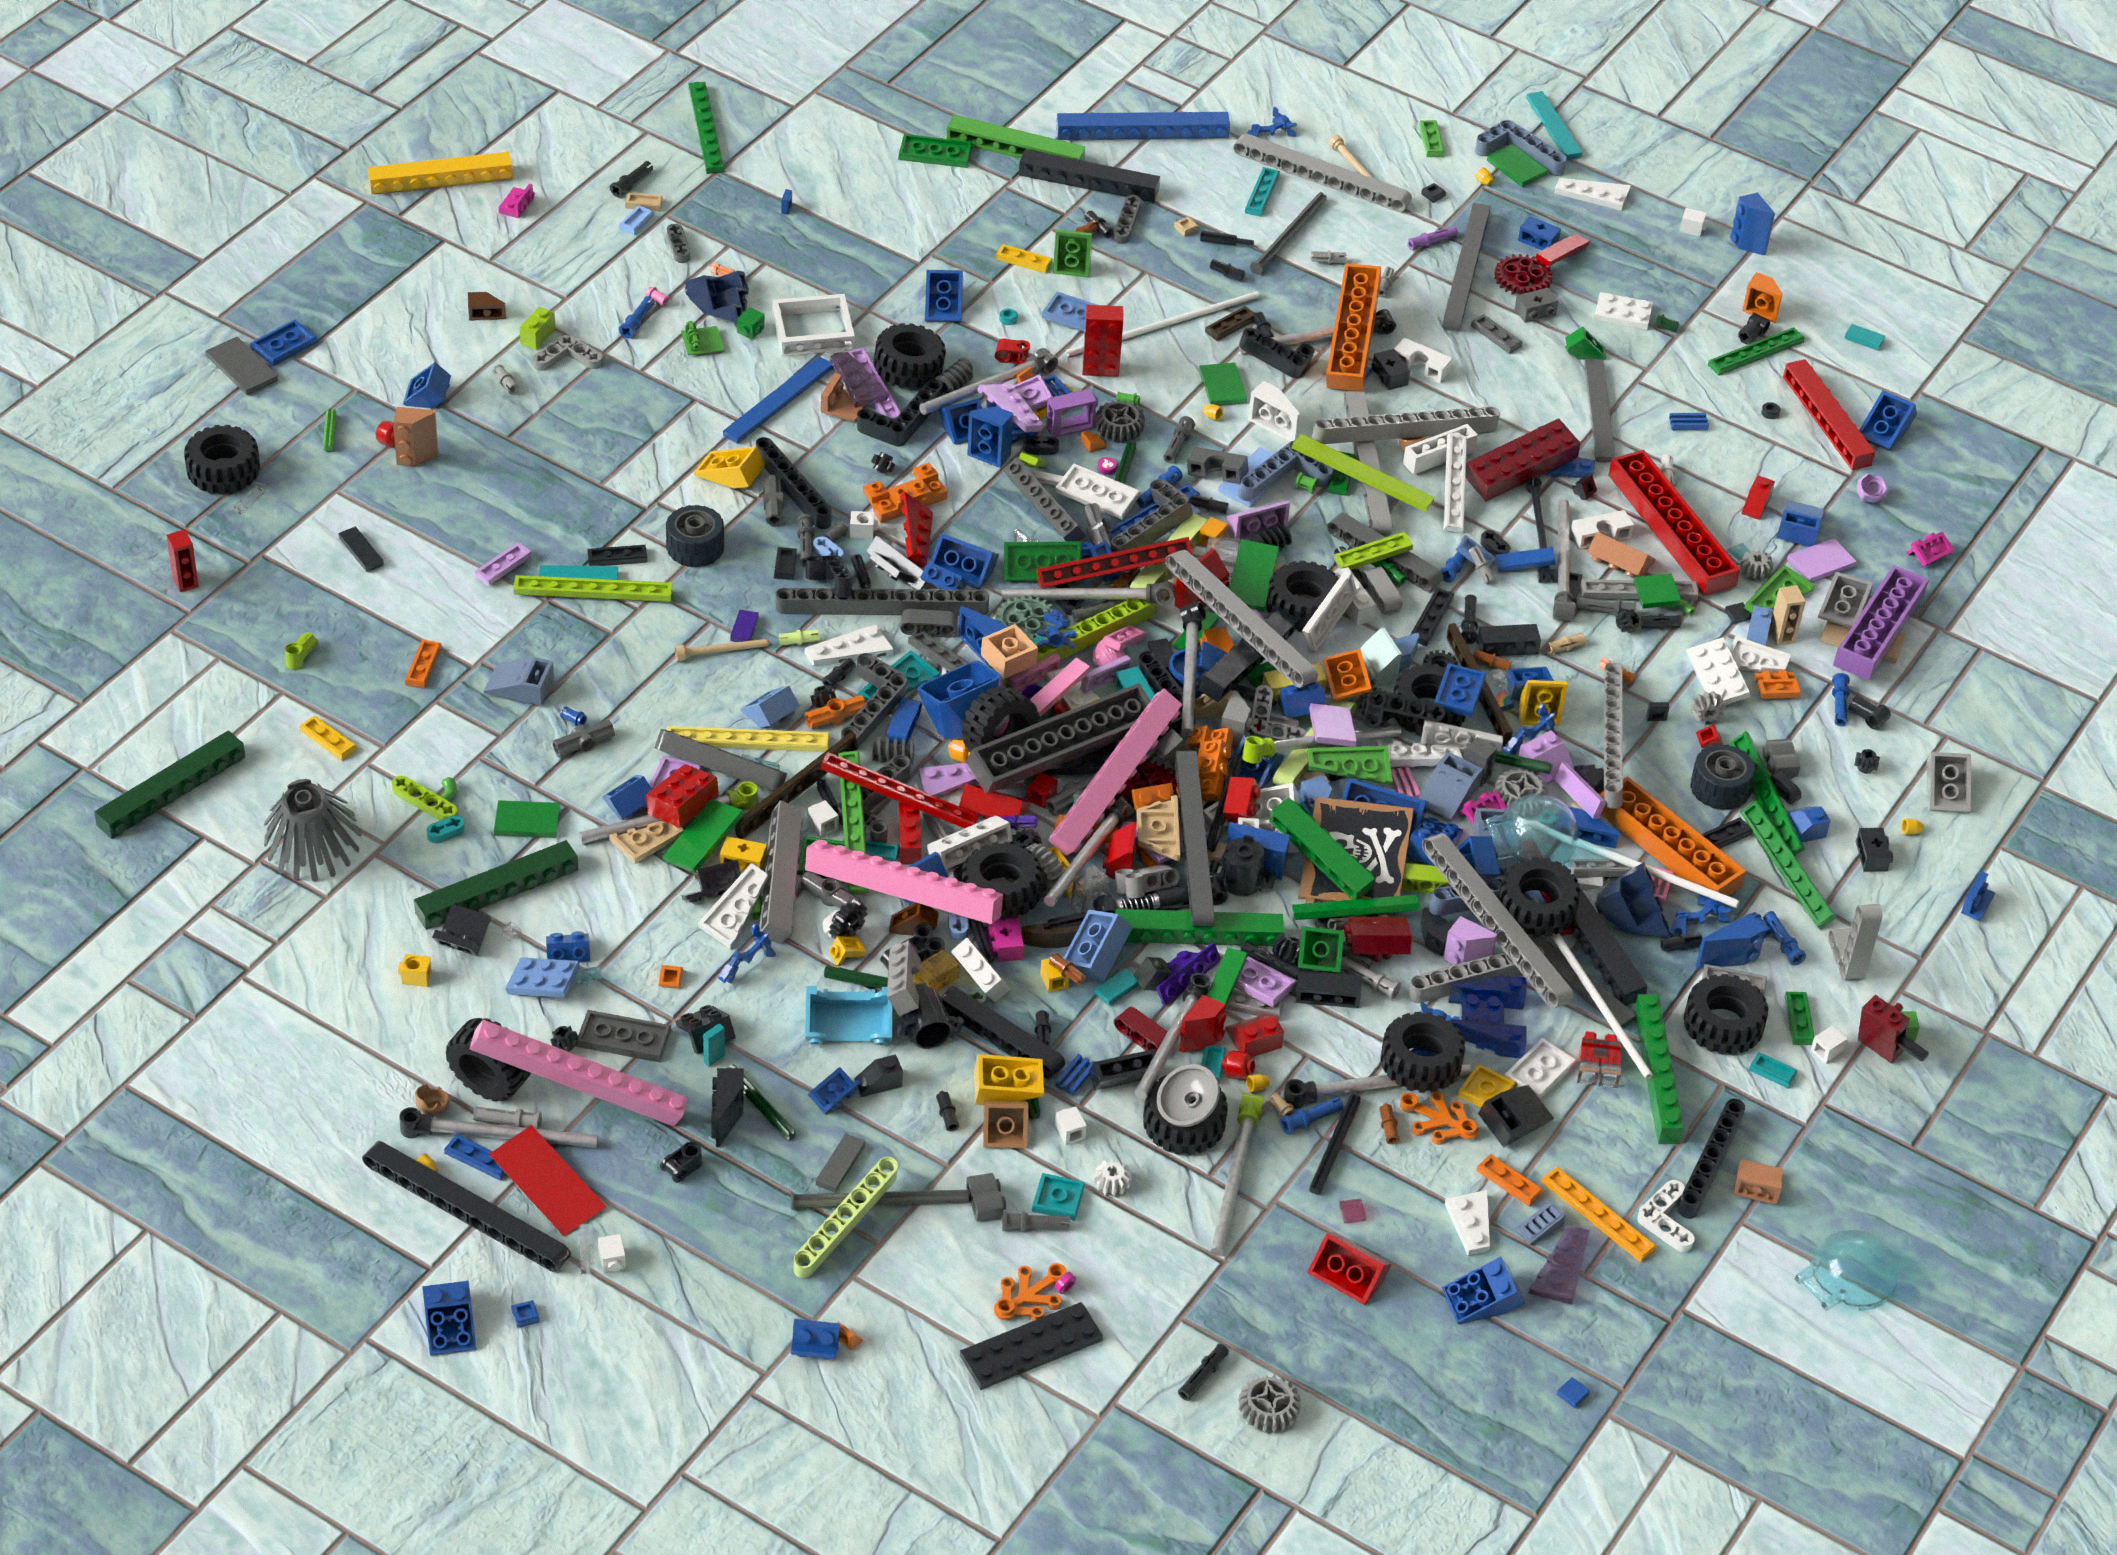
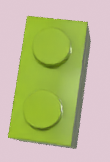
M538 307L520 326V344L537 350L556 329L555 312Z

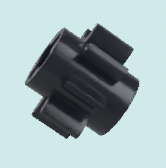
M882 451L879 455L874 454L871 460L874 464L873 469L884 475L887 471L892 472L896 465L892 462L893 457Z
M1634 609L1620 610L1621 615L1616 616V626L1622 629V633L1635 632V627L1639 626L1640 623L1639 615L1634 612Z
M826 685L815 688L814 695L810 696L812 705L818 708L827 706L829 700L836 698L835 691H832V688L829 689Z
M1864 749L1862 753L1857 752L1854 766H1858L1860 772L1870 774L1872 770H1878L1880 757L1876 756L1875 751Z
M560 1026L555 1031H552L553 1038L550 1039L552 1046L567 1052L577 1047L576 1040L579 1038L577 1032L572 1031L571 1026Z

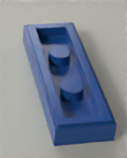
M1553 547L1495 555L1498 572L1556 565Z
M458 1134L444 1148V1154L493 1178L501 1180L506 1174L489 1155L492 1152L491 1150Z

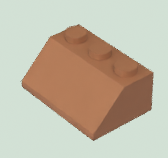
M397 407L393 420L397 465L418 466L438 456L435 410Z
M1596 532L1587 553L1592 555L1591 559L1602 563V560L1609 563L1608 567L1617 571L1619 568L1626 570L1625 574L1632 578L1644 576L1656 560L1599 532Z

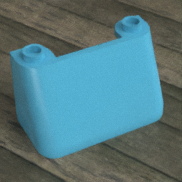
M806 986L805 1039L810 1041L812 1045H820L823 1042H875V1045H887L892 1040V1004L887 998V987H882V991L875 993V989H871V992H836L823 989L822 993L820 990H817V986Z

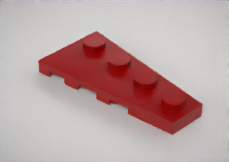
M904 492L900 495V501L904 502V507L901 509L902 515L906 519V522L903 524L904 530L908 535L905 538L907 558L920 568H923L927 565L933 512Z

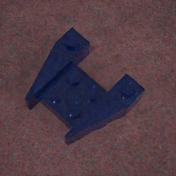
M1505 975L1451 984L1448 1003L1460 1004V1020L1451 1019L1450 1021L1454 1023V1028L1457 1027L1460 1030L1465 1041L1475 1044L1478 1049L1484 1050V1048L1495 1051V1055L1501 1057L1522 1058L1524 1056L1527 1042V1026L1504 1024V1008L1523 1010L1527 994V977Z

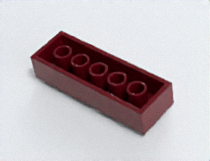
M1558 418L1466 462V479L1486 502L1526 483L1530 477L1534 479L1577 458L1580 441Z

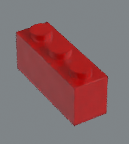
M186 529L166 534L172 577L179 592L198 588L193 543Z
M899 802L900 863L902 865H911L921 859L922 853L920 810Z

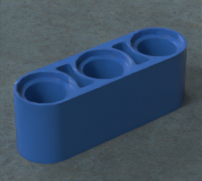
M901 698L887 731L886 737H889L890 743L893 742L894 738H897L898 744L901 743L902 739H905L906 745H908L921 713V701Z

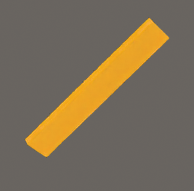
M1559 1167L1554 1168L1542 1178V1183L1639 1262H1642L1655 1252V1244Z

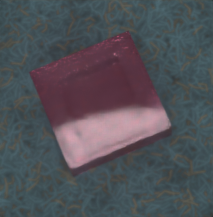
M1361 1199L1339 1202L1344 1224L1366 1221V1213Z

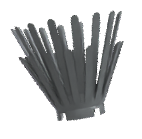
M298 779L287 786L288 790L285 794L283 792L282 797L269 810L272 812L264 822V826L270 822L267 827L268 831L265 834L264 847L269 843L280 821L268 854V861L270 862L276 853L286 826L278 872L282 874L285 862L288 863L290 860L294 835L293 878L298 881L300 878V865L302 867L306 866V840L312 881L316 882L318 881L314 851L317 863L323 865L324 857L330 876L334 877L336 875L325 840L333 856L338 858L340 855L344 864L347 867L350 866V860L330 825L347 846H351L355 852H359L357 844L332 813L358 836L361 837L362 834L338 811L340 810L353 821H357L353 811L336 801L347 804L348 802L345 799L335 795V792L322 788L318 783L317 785L311 783L310 779Z

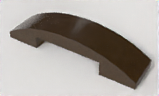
M1043 924L1022 926L1023 944L1040 948L1069 947L1080 925L1044 930Z

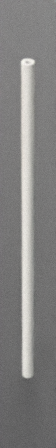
M1255 291L1123 332L1122 340L1259 298V293ZM1084 345L1067 349L1066 355L1070 357L1083 353Z
M1518 815L1519 824L1632 868L1641 864V862ZM1645 864L1652 876L1734 908L1739 906L1740 901Z
M1553 933L1551 937L1646 1080L1652 1078V1072L1561 935Z

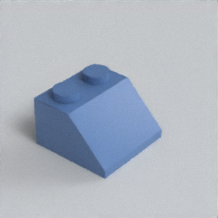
M788 685L766 692L740 710L760 728L766 726L772 728L780 723L779 720L784 717L786 719L794 715V710L799 708L800 705Z

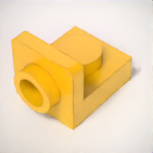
M837 936L829 950V954L835 964L839 966L842 965L846 957H864L866 953L858 937Z

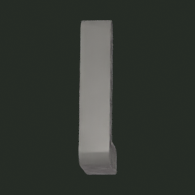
M1880 904L1858 905L1851 928L1829 931V944L1843 980L1860 979L1866 976L1882 922V908Z

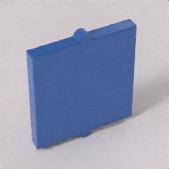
M1203 641L1201 652L1199 653V667L1209 671L1215 662L1218 663L1221 657L1228 653Z

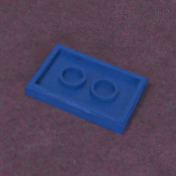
M294 319L251 342L250 348L272 366H275L318 343V337Z
M1448 663L1434 703L1443 705L1447 712L1472 718L1487 673Z

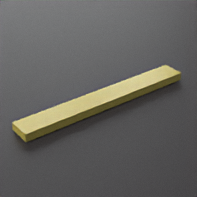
M667 727L668 731L716 748L825 752L829 748L828 732Z

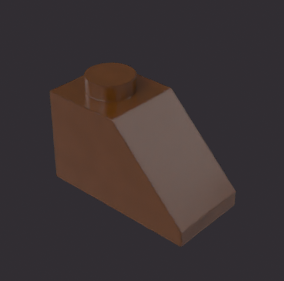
M468 292L469 321L506 319L505 302L488 292Z
M915 902L891 915L889 932L892 934L914 936V928L921 923L929 924L934 931L937 927L939 913L930 906Z

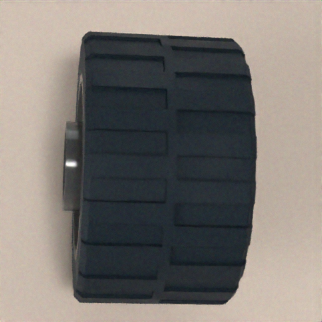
M688 505L673 511L666 521V549L668 555L679 564L689 567L706 566L719 559L724 552V521L721 515L712 508L700 505Z
M1716 744L1702 749L1696 757L1691 777L1690 788L1693 795L1711 808L1730 810L1742 806L1750 796L1756 769L1755 763L1752 761L1753 759L1745 751L1730 745Z

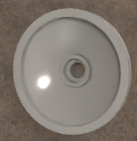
M1197 1064L1184 1065L1173 1070L1162 1081L1157 1093V1107L1160 1114L1170 1124L1179 1127H1189L1202 1122L1213 1112L1218 1103L1220 1094L1218 1080L1209 1069Z

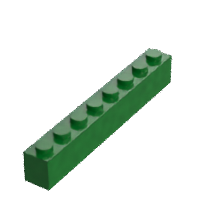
M1116 909L1115 914H1119L1132 927L1125 942L1243 945L1245 941H1248V943L1255 946L1273 947L1277 936L1284 934L1283 914L1214 912V926H1192L1190 911Z
M1638 994L1634 1013L1636 1015L1635 1019L1642 1058L1653 1074L1652 1078L1647 1080L1657 1142L1658 1144H1680L1684 1127L1660 998L1656 994Z

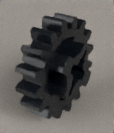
M855 898L852 901L848 900L845 905H842L841 910L837 911L831 920L833 921V924L829 926L831 937L836 939L837 936H855L856 931L860 930L865 922L864 917L868 915L866 905Z

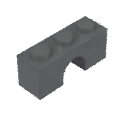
M1195 447L1187 458L1188 475L1206 478L1212 471H1222L1223 481L1240 484L1242 478L1249 472L1248 456Z

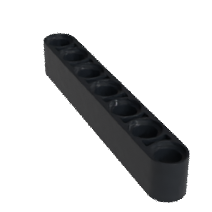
M758 438L756 440V447L764 461L765 470L770 475L780 478L781 488L804 514L811 515L814 518V525L817 528H829L832 523L831 506L770 438Z
M952 986L940 997L948 1016L963 1018V1026L1011 1057L1043 1059L1044 1078L1051 1079L1065 1066V1059L1059 1052L959 988Z
M1732 1098L1726 1102L1685 1186L1678 1207L1679 1214L1684 1218L1691 1219L1698 1214L1741 1125L1745 1104L1740 1099Z

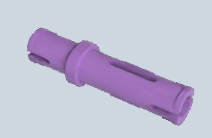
M1452 226L1428 234L1422 233L1418 237L1409 238L1407 244L1411 250L1421 246L1428 247L1432 243L1457 237L1458 229L1456 226Z

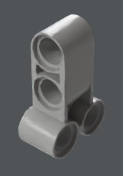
M1156 865L1137 870L1119 869L1115 871L1117 893L1126 894L1128 898H1139L1145 896V892L1173 887L1180 879L1179 872L1167 865Z

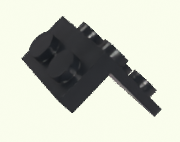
M705 1005L695 1013L684 1014L680 1017L681 1019L675 1021L677 1027L689 1033L694 1053L696 1054L704 1052L703 1034L719 1023L725 1028V1043L736 1038L729 1014L711 1005Z

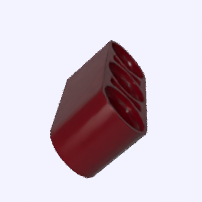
M1131 1006L1114 1019L1116 1029L1145 1051L1155 1049L1157 1052L1168 1032Z

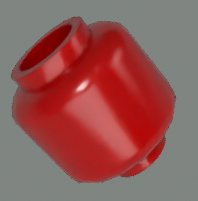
M381 422L375 433L377 441L383 445L395 447L393 422Z
M1232 1050L1228 1053L1227 1057L1223 1058L1222 1069L1225 1070L1229 1078L1246 1080L1247 1076L1253 1075L1255 1071V1059L1248 1052Z

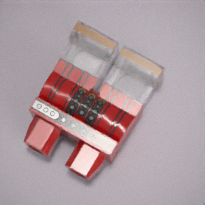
M1586 1031L1585 1036L1582 1037L1579 1049L1577 1083L1596 1085L1599 1074V1086L1618 1088L1621 1077V1042L1617 1041V1036L1614 1034H1607L1604 1040L1596 1039L1597 1034L1595 1032ZM1582 1073L1593 1074V1077L1585 1078L1582 1076ZM1604 1076H1611L1615 1079L1607 1081L1604 1079Z

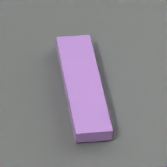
M1561 763L1554 780L1593 819H1599L1606 801L1568 763Z

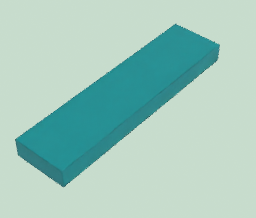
M1262 168L1245 207L1246 214L1262 217L1279 178V170Z
M540 565L539 576L618 580V566Z

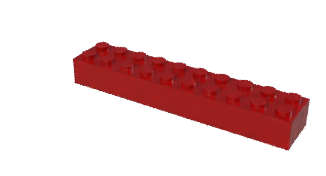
M1643 449L1612 458L1608 476L1691 581H1696L1697 588L1703 596L1736 587L1741 569Z

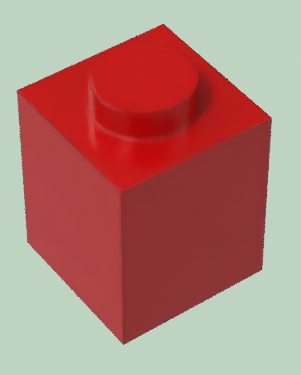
M1039 773L1028 787L1027 800L1046 809V800L1057 794L1058 780L1044 773Z

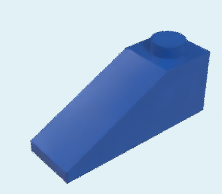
M1562 805L1557 830L1595 845L1616 849L1619 831L1599 819H1593L1582 809Z

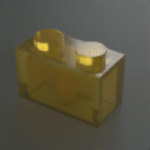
M944 949L921 962L920 972L912 975L915 988H918L917 984L927 983L928 987L934 988L939 992L942 988L954 983L959 978L960 964Z

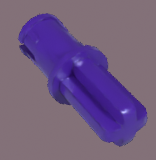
M1015 814L1014 816L1000 817L1010 822V828L1019 830V828H1036L1038 824L1037 816H1019Z

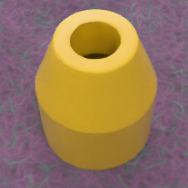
M1485 167L1478 170L1475 178L1481 184L1490 186L1494 182L1492 174Z
M1208 404L1203 407V413L1208 418L1219 421L1223 415V408L1215 404Z
M1904 818L1901 823V831L1907 835L1921 833L1924 828L1923 823L1916 819Z
M1262 1074L1248 1075L1246 1085L1249 1092H1258L1267 1088L1270 1085V1080L1268 1076Z
M427 1154L421 1155L416 1160L438 1172L435 1161Z

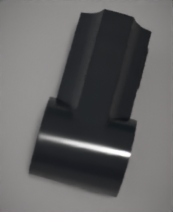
M1753 313L1749 317L1747 324L1738 332L1740 341L1747 344L1751 343L1759 334L1764 335L1769 329L1771 321Z
M1858 695L1849 704L1848 709L1864 718L1866 724L1874 730L1879 729L1891 717V712L1885 705L1879 704L1875 706Z

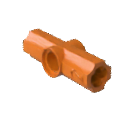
M862 695L843 701L836 698L831 699L827 702V706L805 712L807 726L809 729H813L828 723L840 725L844 722L845 718L857 714L866 704L865 699Z

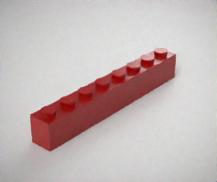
M1806 359L1786 363L1783 378L1851 470L1872 466L1873 458L1875 457L1873 447L1869 445L1864 435L1860 433L1857 426L1851 421L1848 414L1824 385L1813 367L1810 366Z
M1189 537L1039 568L1036 569L1039 588H1049L1166 563L1168 555L1181 550H1187L1192 556L1193 554Z

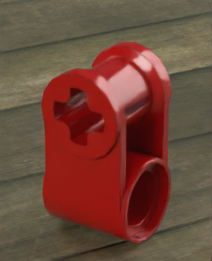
M1000 339L997 343L995 359L1001 363L1023 364L1030 357L1028 354L1030 343L1025 340Z

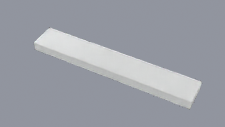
M1449 433L1447 436L1443 530L1462 533L1464 530L1467 436Z

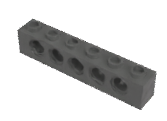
M1015 458L1003 469L1013 484L1064 541H1081L1086 537L1076 522L1018 458Z

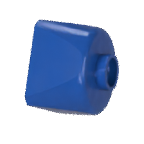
M972 661L921 684L917 690L939 735L949 740L964 739L962 738V730L964 729L962 721L966 718V710H969L972 706L970 705L971 702L977 700L978 695L981 693H987L988 689H996V687L1003 686L1001 674L980 661ZM1004 718L1000 720L997 726L1004 720Z

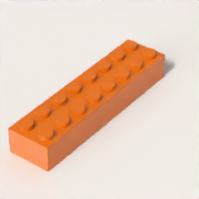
M1345 263L1326 373L1327 388L1363 391L1381 285V266Z
M1628 776L1623 779L1622 806L1615 809L1604 806L1601 816L1667 869L1674 871L1677 877L1727 896L1742 888L1746 874L1744 868ZM1604 792L1599 795L1604 799Z

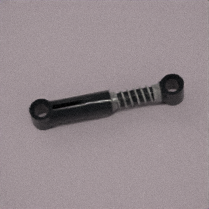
M1210 877L1213 905H1221L1228 899V893L1220 877ZM1187 885L1156 890L1154 894H1148L1147 897L1143 896L1142 898L1129 899L1127 897L1126 900H1115L1109 895H1102L1093 901L1095 911L1114 914L1116 909L1145 910L1148 908L1150 910V908H1153L1154 910H1168L1190 906Z

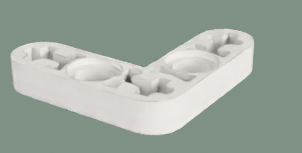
M1670 1180L1639 1209L1637 1220L1643 1227L1677 1251L1688 1252L1693 1247V1234L1666 1215L1680 1202L1685 1186L1678 1180ZM1656 1201H1664L1667 1206H1658ZM1660 1226H1669L1671 1231L1665 1232L1661 1230Z

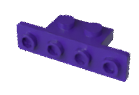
M1210 943L1199 953L1181 951L1173 960L1167 963L1172 974L1156 987L1162 1004L1167 1005L1181 994L1189 985L1190 977L1193 974H1205L1221 961L1215 943Z

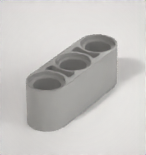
M1382 567L1362 571V578L1367 584L1366 589L1382 613L1402 608L1401 595Z

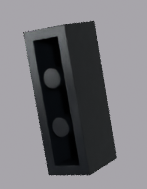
M1537 624L1479 627L1477 643L1480 651L1492 655L1495 653V656L1539 654L1541 638Z
M1298 970L1295 1003L1359 1008L1362 975Z
M1155 1049L1094 1062L1089 1069L1094 1090L1141 1081L1156 1054Z

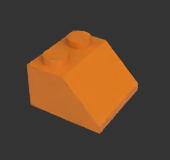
M1758 272L1754 274L1747 286L1742 311L1751 315L1756 313L1772 323H1776L1783 294L1772 277Z

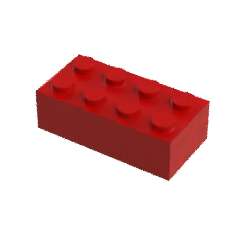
M1086 304L1082 375L1119 377L1124 321L1123 306Z

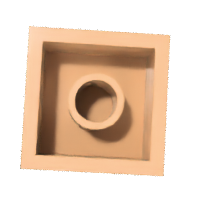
M1016 624L982 638L981 656L996 672L1001 674L1003 679L1036 665L1038 647Z

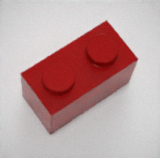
M1230 778L1223 814L1228 823H1238V817L1253 818L1256 815V801L1260 797L1261 790L1254 778Z

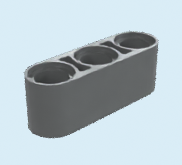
M906 609L902 612L900 630L906 635H915L924 631L931 637L951 638L957 634L958 616L954 612Z

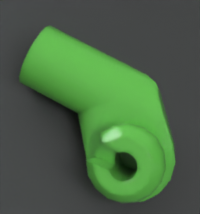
M1681 599L1680 605L1668 606L1671 610L1678 606L1689 616L1696 610L1695 607L1684 599Z
M447 777L442 780L441 784L444 785L445 792L440 797L450 802L457 795L458 790L456 781L451 777Z

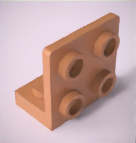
M834 373L821 394V413L855 422L858 411L864 409L869 397L844 390L842 375Z
M1741 1159L1733 1195L1777 1205L1782 1188L1783 1169Z

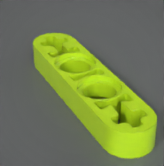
M397 776L392 780V791L395 795L439 821L450 816H458L457 807L410 778ZM414 793L422 794L420 797L411 796ZM430 802L438 803L436 806L433 807L427 805Z

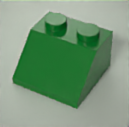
M1302 926L1298 968L1318 972L1340 973L1344 931Z

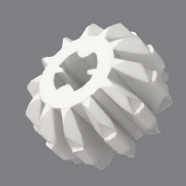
M1111 1159L1110 1163L1103 1160L1101 1166H1097L1094 1175L1097 1190H1103L1104 1196L1111 1193L1113 1197L1116 1193L1123 1195L1124 1190L1129 1189L1132 1179L1128 1165H1122L1121 1160L1116 1163L1113 1159Z

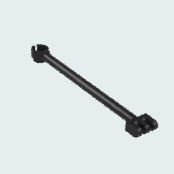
M1530 477L1527 480L1526 489L1532 494L1539 548H1547L1539 496L1542 481L1535 477L1534 486H1532L1533 478ZM1543 566V569H1538V582L1542 583L1543 577H1545L1546 583H1550L1551 577H1553V583H1558L1557 569H1550V566Z

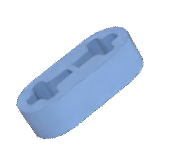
M826 537L814 539L813 551L818 556L836 555L843 558V550Z
M948 912L950 937L955 940L965 939L968 936V917L960 915V918H956V914ZM956 926H960L961 931H957Z

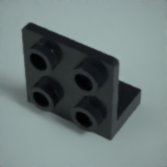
M453 904L442 931L435 930L432 938L439 945L477 956L490 924L491 916Z

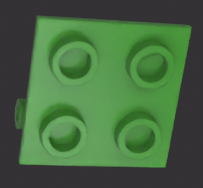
M688 321L685 325V330H681L688 355L724 351L717 326L696 328V324L693 321Z

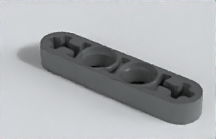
M1129 195L1125 198L1114 229L1113 240L1116 243L1125 244L1130 239L1141 206V199L1136 195Z

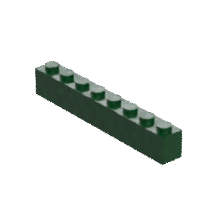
M229 730L94 811L96 826L111 839L122 834L135 824L140 823L163 807L173 803L176 799L225 771V769L240 762L245 758L244 743Z
M567 840L415 898V914L426 930L445 923L453 904L477 911L498 901L578 871V856Z

